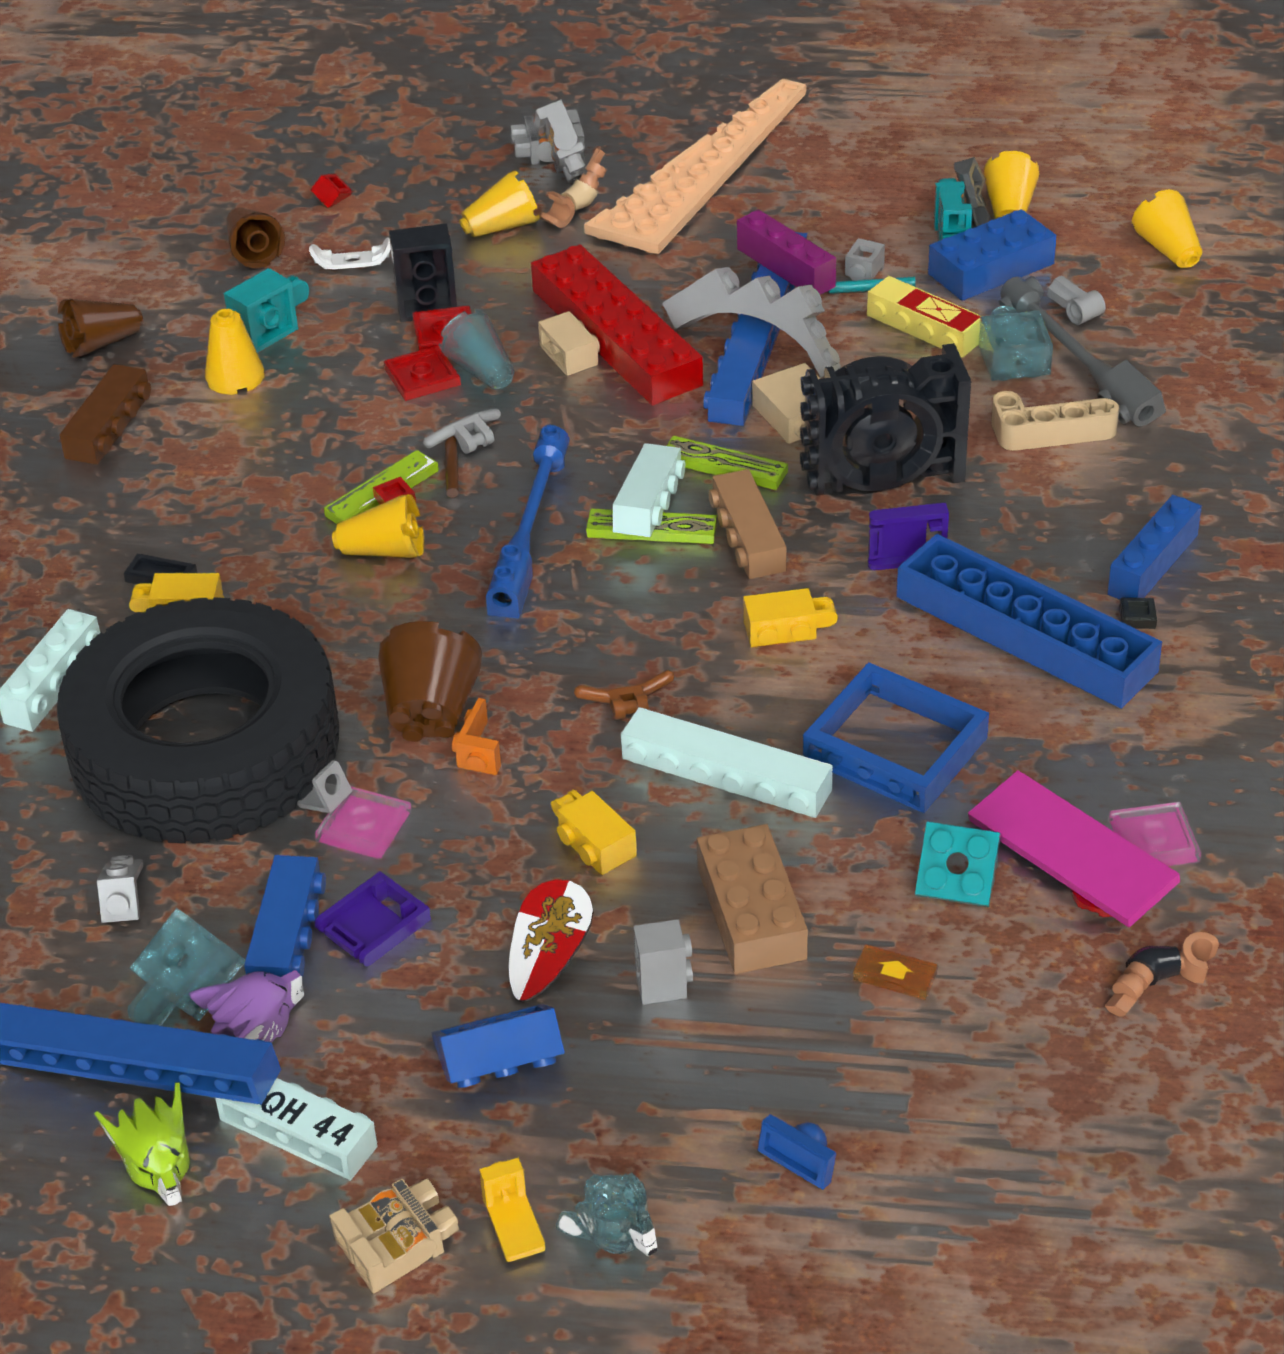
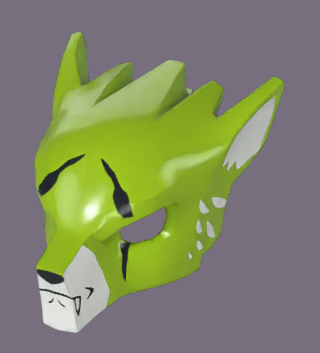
M175 1083L172 1108L160 1097H155L154 1109L145 1104L141 1098H137L134 1100V1110L131 1117L123 1109L119 1111L118 1127L113 1125L99 1111L95 1112L94 1114L103 1130L122 1157L131 1180L141 1187L156 1191L168 1206L181 1202V1180L189 1168L190 1157L183 1122L180 1083ZM138 1167H140V1168H142V1169H144V1170H146V1171H148V1172H150V1173L142 1172Z

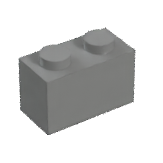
M679 919L633 926L636 979L642 1005L687 998V982H693V973L690 959H686V957L692 956V946L689 934H682Z

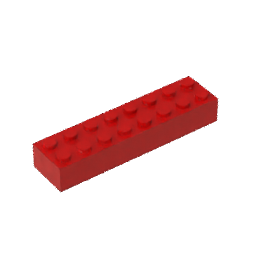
M581 244L570 246L563 251L546 255L541 259L531 262L533 291L557 315L570 311L578 321H582L587 331L591 335H595L599 341L600 351L598 354L652 406L703 386V356Z

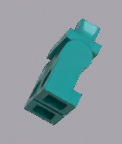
M941 178L935 184L934 230L938 231V241L971 228L972 206L971 204H964V181L957 182L955 178Z

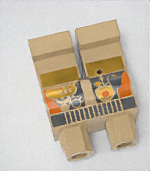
M402 1178L392 1184L393 1189L379 1192L368 1203L349 1213L342 1208L329 1215L336 1242L351 1263L355 1265V1269L373 1294L422 1265L431 1256L435 1258L444 1253L442 1241L459 1230L457 1218L449 1206H444L430 1215L426 1211L439 1203L438 1194L428 1178L410 1187Z

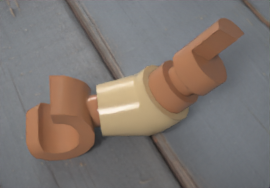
M595 149L585 168L587 170L586 175L582 174L580 179L575 180L574 184L562 194L553 191L549 192V198L554 200L547 213H541L540 219L563 228L570 223L575 211L589 206L594 201L600 184L598 179H603L607 171L606 168L599 165L605 154L601 149Z

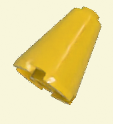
M1019 151L1001 152L999 157L993 160L991 157L984 166L983 175L995 219L1020 209L1027 213L1039 179V165L1031 160V156Z
M516 170L505 175L461 212L462 218L459 219V222L466 235L470 233L473 237H478L539 221L540 215L534 216L533 210L537 209V205L524 179L521 181L516 179L515 176L519 174Z
M1168 189L1155 193L1157 198L1149 203L1147 200H1144L1135 210L1132 217L1135 231L1178 267L1189 268L1196 265L1202 255V248L1184 197L1178 191Z
M221 309L210 320L205 379L208 382L209 388L220 394H238L237 389L247 387V391L253 390L261 384L264 378L263 364L240 314L231 309Z
M411 494L400 495L338 523L336 530L332 532L335 549H340L343 555L416 558L423 555L424 532L423 527H418L416 517H419L420 513Z

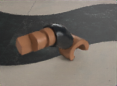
M1196 932L1185 938L1181 951L1176 946H1144L1138 949L1127 960L1125 971L1112 986L1114 995L1107 1002L1105 1008L1112 1014L1123 1017L1148 986L1155 985L1158 980L1179 974L1189 981L1203 984L1209 969L1206 961L1215 957L1219 947L1218 939L1207 932Z

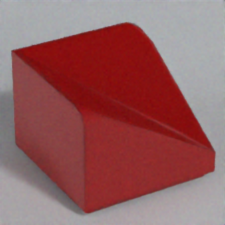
M336 174L321 175L310 189L328 208L336 205L353 193Z

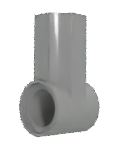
M1062 275L1056 277L1048 287L1047 296L1064 307L1070 321L1076 325L1085 323L1105 312V301L1098 291L1091 290L1086 293Z

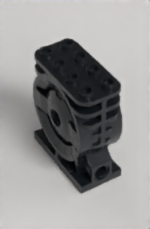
M955 343L942 345V355L921 357L913 366L900 359L876 356L853 361L837 371L834 370L833 366L825 367L824 378L822 379L817 378L814 369H807L805 376L801 377V390L803 396H805V402L800 403L802 420L805 421V427L800 428V438L802 446H805V452H800V464L802 471H807L809 490H814L817 496L824 494L825 483L827 482L831 483L834 493L842 492L843 484L852 487V489L863 491L893 489L912 481L920 474L924 477L949 474L953 483L965 482L971 379ZM899 399L904 400V407L899 405ZM909 411L913 412L916 415L915 419H913ZM844 436H845V442H846L847 447H846V446H843Z

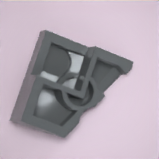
M975 157L955 162L954 170L958 181H964L965 184L964 197L966 203L972 206L974 226L977 227L989 222L991 217L981 195L985 177Z

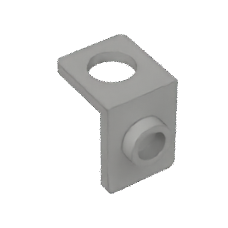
M332 760L313 778V790L303 800H298L297 804L300 808L331 813L352 792L338 761ZM330 774L336 776L337 785L325 783Z

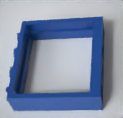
M868 662L803 734V756L833 765L832 773L925 813L987 739L989 712ZM869 694L960 732L924 776L833 736Z

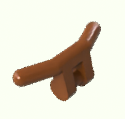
M665 670L641 684L608 690L579 685L574 689V694L579 699L610 703L614 719H624L627 714L635 713L639 707L649 710L647 696L673 682L674 673L670 670Z

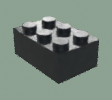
M447 223L389 230L396 299L401 323L413 321L412 313L457 307L452 246Z

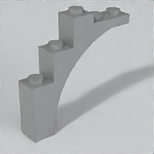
M730 267L714 269L662 303L675 329L689 327L717 313L746 314L767 321L794 338L807 351L820 378L824 377L825 367L833 366L835 371L841 368L839 355L830 346L826 338V330L823 324L816 318L825 310L821 304L822 298L819 292L812 285L799 286L781 297L780 288L771 276L755 278L740 288L737 275Z

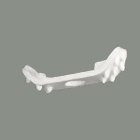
M387 238L382 245L372 246V251L332 254L331 250H321L315 244L309 246V252L315 264L318 263L325 270L381 265L386 257L389 258L391 250L390 238ZM352 258L359 259V260H357V261H352V262L346 261V260L352 259Z

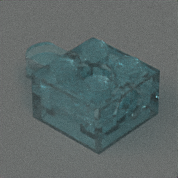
M1001 306L995 308L991 315L980 317L979 348L992 381L1051 375L1053 343L1039 310L1018 313L1013 307Z
M176 908L129 968L147 983L128 1006V1015L136 1023L157 1024L161 1026L174 1008L178 1006L197 1021H200L208 1009L199 1007L190 999L189 993L202 987L229 983L246 960ZM187 954V957L183 959L180 966H178L180 960L184 957V955Z

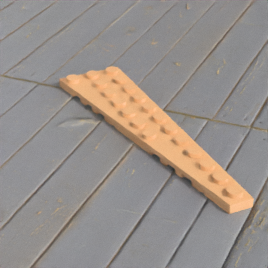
M786 79L780 80L761 94L759 98L750 102L749 108L746 111H738L733 115L731 122L720 124L717 127V132L712 136L705 135L664 165L662 169L652 174L651 181L634 187L632 195L629 197L622 196L616 201L617 206L611 210L604 209L585 223V234L595 236L598 239L620 243L623 246H631L649 253L659 254L806 95V84Z

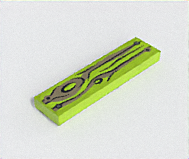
M674 435L666 445L681 448V460L685 461V468L712 475L749 469L757 486L773 490L778 489L788 473V463Z
M590 509L586 531L589 538L714 544L717 515L663 512L660 526L656 525L651 537L613 532V510Z

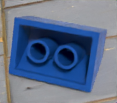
M545 1004L431 1032L446 1080L450 1083L457 1082L458 1088L478 1084L481 1082L480 1076L495 1072L496 1078L516 1074L519 1072L518 1066L531 1062L534 1068L556 1063L555 1056L565 1054L555 1009Z

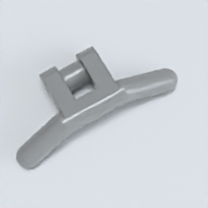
M493 408L471 414L427 436L423 444L426 448H433L454 436L459 442L461 450L465 454H469L475 451L479 445L485 447L494 442L493 432L486 423L498 420L501 417V412L499 409ZM474 431L476 434L471 435L469 432Z

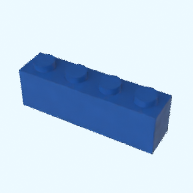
M1172 494L1112 562L1107 595L1119 600L1120 598H1145L1198 536L1202 505Z
M274 856L244 964L246 974L263 971L282 977L296 970L303 977L305 969L304 950H309L311 947V923L315 922L319 915L318 896L319 894L323 895L326 888V874L320 872L318 857Z

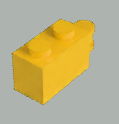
M155 573L152 583L137 584L133 587L129 607L136 613H143L148 608L161 604L165 606L169 602L185 600L186 602L194 598H208V600H213V597L224 598L220 574Z
M809 588L743 596L744 625L750 647L816 639V628L833 626L838 620L833 600L829 597L812 598Z
M573 789L566 795L551 801L552 810L558 817L559 826L557 827V833L561 841L565 845H571L579 853L582 861L587 866L591 865L601 875L637 856L636 831L593 790L581 796Z

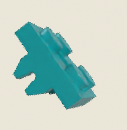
M927 821L915 895L989 907L992 888L995 882L1001 834L999 832ZM953 853L964 854L969 862L967 870L961 874L951 873L946 864L948 857Z

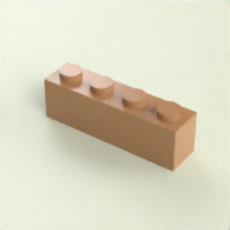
M746 469L712 476L713 489L708 491L710 505L712 508H717L719 525L721 528H726L727 541L730 548H735V556L739 568L744 567L749 579L786 572V545L750 470Z

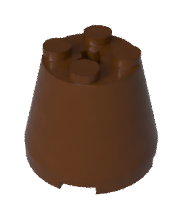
M415 621L391 628L390 635L380 642L378 660L388 719L394 728L402 732V737L405 740L418 742L423 737L449 738L455 734V728L480 672L482 650L479 643L464 630L457 634L438 628L439 622Z

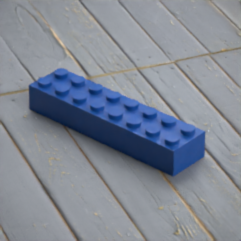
M935 534L898 567L897 598L1120 709L1159 672L1162 641L939 534Z

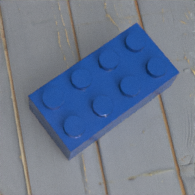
M1016 210L929 245L928 274L961 301L1001 286L1010 278L1016 276L1023 277L1053 265L1057 235L1024 210Z

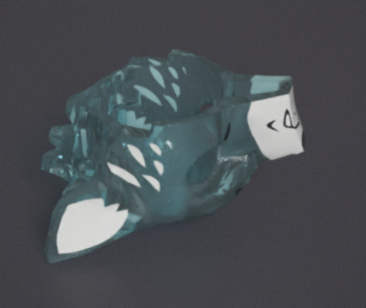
M633 1173L604 1176L595 1174L591 1176L590 1179L586 1180V1186H584L585 1200L579 1202L574 1207L576 1212L562 1211L555 1225L559 1231L576 1238L590 1240L599 1248L609 1253L623 1254L638 1248L647 1256H650L658 1251L655 1229L647 1210L648 1198L643 1182H640L639 1178Z

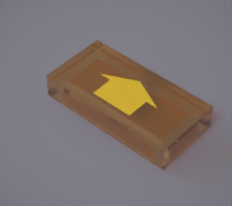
M865 944L853 970V980L926 1000L937 975L938 964Z

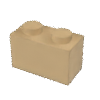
M570 311L538 322L540 347L567 376L598 365L600 344L597 337L591 335L582 321H578Z

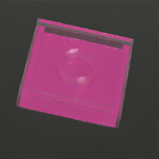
M350 786L352 792L331 813L326 815L316 830V842L381 860L411 813V803Z
M1180 802L1110 811L1109 821L1115 833L1135 844L1165 865L1174 866L1200 862L1201 851Z

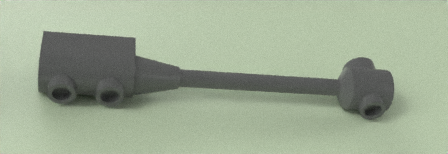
M1016 276L1005 282L1001 288V299L999 300L1002 310L1007 315L1013 311L1022 317L1032 315L1084 363L1099 386L1098 399H1111L1119 405L1118 419L1122 424L1132 421L1136 426H1145L1166 413L1162 392L1131 363L1124 360L1113 367L1100 359H1096L1039 306L1041 297L1044 296V291L1034 276H1030L1025 280L1022 277Z

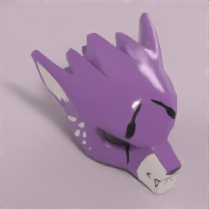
M296 970L282 977L258 971L243 975L230 983L202 987L190 992L189 996L199 1007L208 1009L209 1013L213 1015L212 1018L215 1023L211 1029L212 1034H225L232 1037L273 1042L276 1037L280 1038L284 1033L290 1011L304 996L302 975Z

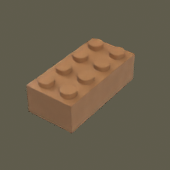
M768 824L697 837V868L734 974L807 960L808 929Z

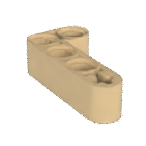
M1000 391L993 396L991 425L1000 446L1007 450H1024L1107 440L1113 438L1117 433L1119 405L1114 400L1101 398L1024 407L1017 393Z

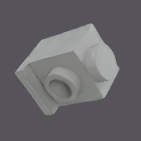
M858 238L845 256V275L854 281L874 279L877 273L884 269L885 244ZM863 251L872 253L869 258L863 257Z

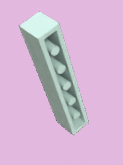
M639 707L621 733L622 759L810 817H817L832 791L833 765L644 708Z

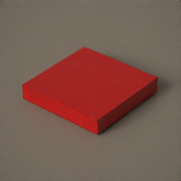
M470 306L412 313L419 350L437 345L440 346L443 352L478 347Z
M439 345L384 361L385 371L405 401L461 385L459 374Z

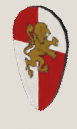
M554 879L541 883L528 893L521 904L515 922L509 957L510 984L514 997L520 1002L531 1001L556 981L582 945L591 927L594 914L591 899L581 886L570 880Z

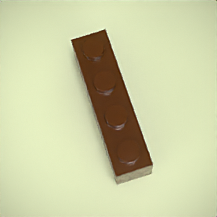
M117 364L111 366L59 434L65 459L98 465L105 454L109 453L111 446L123 434L125 427L136 416L145 400H148L150 397L151 384L148 382L145 369Z

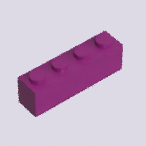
M759 209L737 220V249L796 287L812 285L820 295L836 287L835 256Z

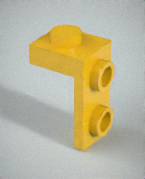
M519 1157L508 1161L495 1162L488 1167L479 1169L483 1201L506 1261L511 1262L545 1251L544 1239L526 1196L524 1170Z

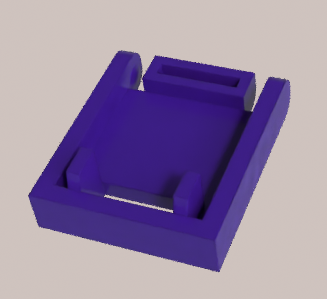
M946 502L871 511L869 513L868 567L874 571L898 568L926 543L927 523L930 532L938 531L939 535L948 539L949 511Z
M379 871L321 913L315 920V928L322 933L324 932L326 937L355 959H359L360 963L368 967L431 920L430 908ZM389 896L400 905L401 917L381 902Z

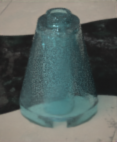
M473 309L476 313L469 315L466 312L460 313L443 329L441 333L443 341L442 344L439 343L440 350L447 358L490 388L499 389L507 387L512 382L514 368L490 317L485 311L480 309Z

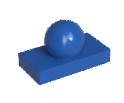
M772 1114L762 1120L757 1151L818 1188L825 1189L831 1183L836 1152L827 1147L825 1132L817 1124L810 1122L792 1127Z

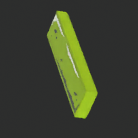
M416 450L324 507L325 517L338 524L380 504L374 498V486L401 476L409 487L413 488L439 471L438 462Z

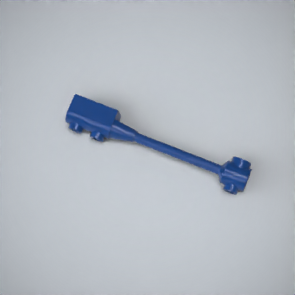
M555 425L544 426L539 434L533 452L534 461L539 467L518 531L509 543L501 549L486 594L488 616L520 618L533 578L530 533L549 474L564 468L565 455L570 442L567 432ZM500 592L504 593L505 599L512 601L508 603L499 602Z

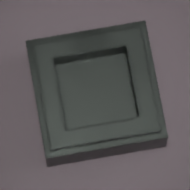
M1120 598L1121 622L1135 629H1156L1157 616L1154 598Z

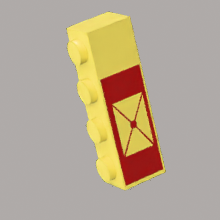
M891 276L886 277L868 291L867 316L941 349L942 345L955 343L961 358L983 342L985 317Z

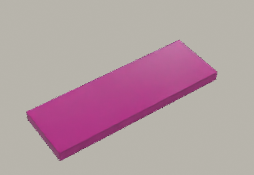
M1019 770L968 812L970 822L982 830L999 832L1001 834L1000 842L1128 928L1180 883L1178 872Z

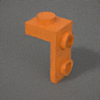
M478 697L473 708L467 710L461 731H457L453 737L452 751L456 752L457 767L497 775L501 767L499 741L480 737L488 722L486 699Z

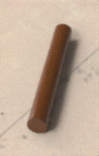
M454 436L445 440L446 495L450 498H455L459 495L457 439Z

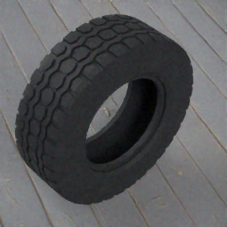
M213 597V600L194 598L186 602L185 600L169 602L165 606L161 604L146 609V612H137L125 618V621H118L108 627L105 633L101 632L90 641L89 646L85 645L76 655V660H73L66 670V676H63L58 692L57 717L70 774L81 798L102 820L106 819L108 824L119 830L124 828L126 833L137 837L143 835L149 840L162 842L164 839L168 840V843H186V841L203 843L210 842V839L219 841L233 838V835L238 833L243 835L255 831L256 827L259 826L263 828L277 821V817H284L296 809L297 801L303 800L313 790V778L335 759L338 748L339 719L332 672L320 642L317 641V638L308 628L306 629L294 617L290 619L288 614L278 609L272 610L271 606L261 603L252 604L248 600L235 599L233 601L230 598ZM209 693L231 694L249 699L261 706L258 712L239 728L209 740L189 743L168 742L152 738L138 731L143 723L159 709L172 702L194 695Z

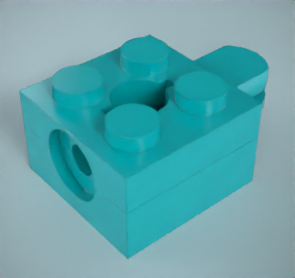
M267 268L224 293L226 309H231L240 314L258 353L298 330L295 306L307 300L309 286L295 275L286 278Z

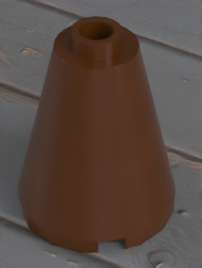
M243 207L235 208L228 214L226 224L230 250L235 259L241 264L255 269L267 267L271 264L272 260L282 254L285 245V234L281 225L274 217Z
M64 299L58 307V314H63V323H58L61 341L67 353H74L72 356L74 358L84 356L138 333L140 326L143 325L142 312L134 304Z

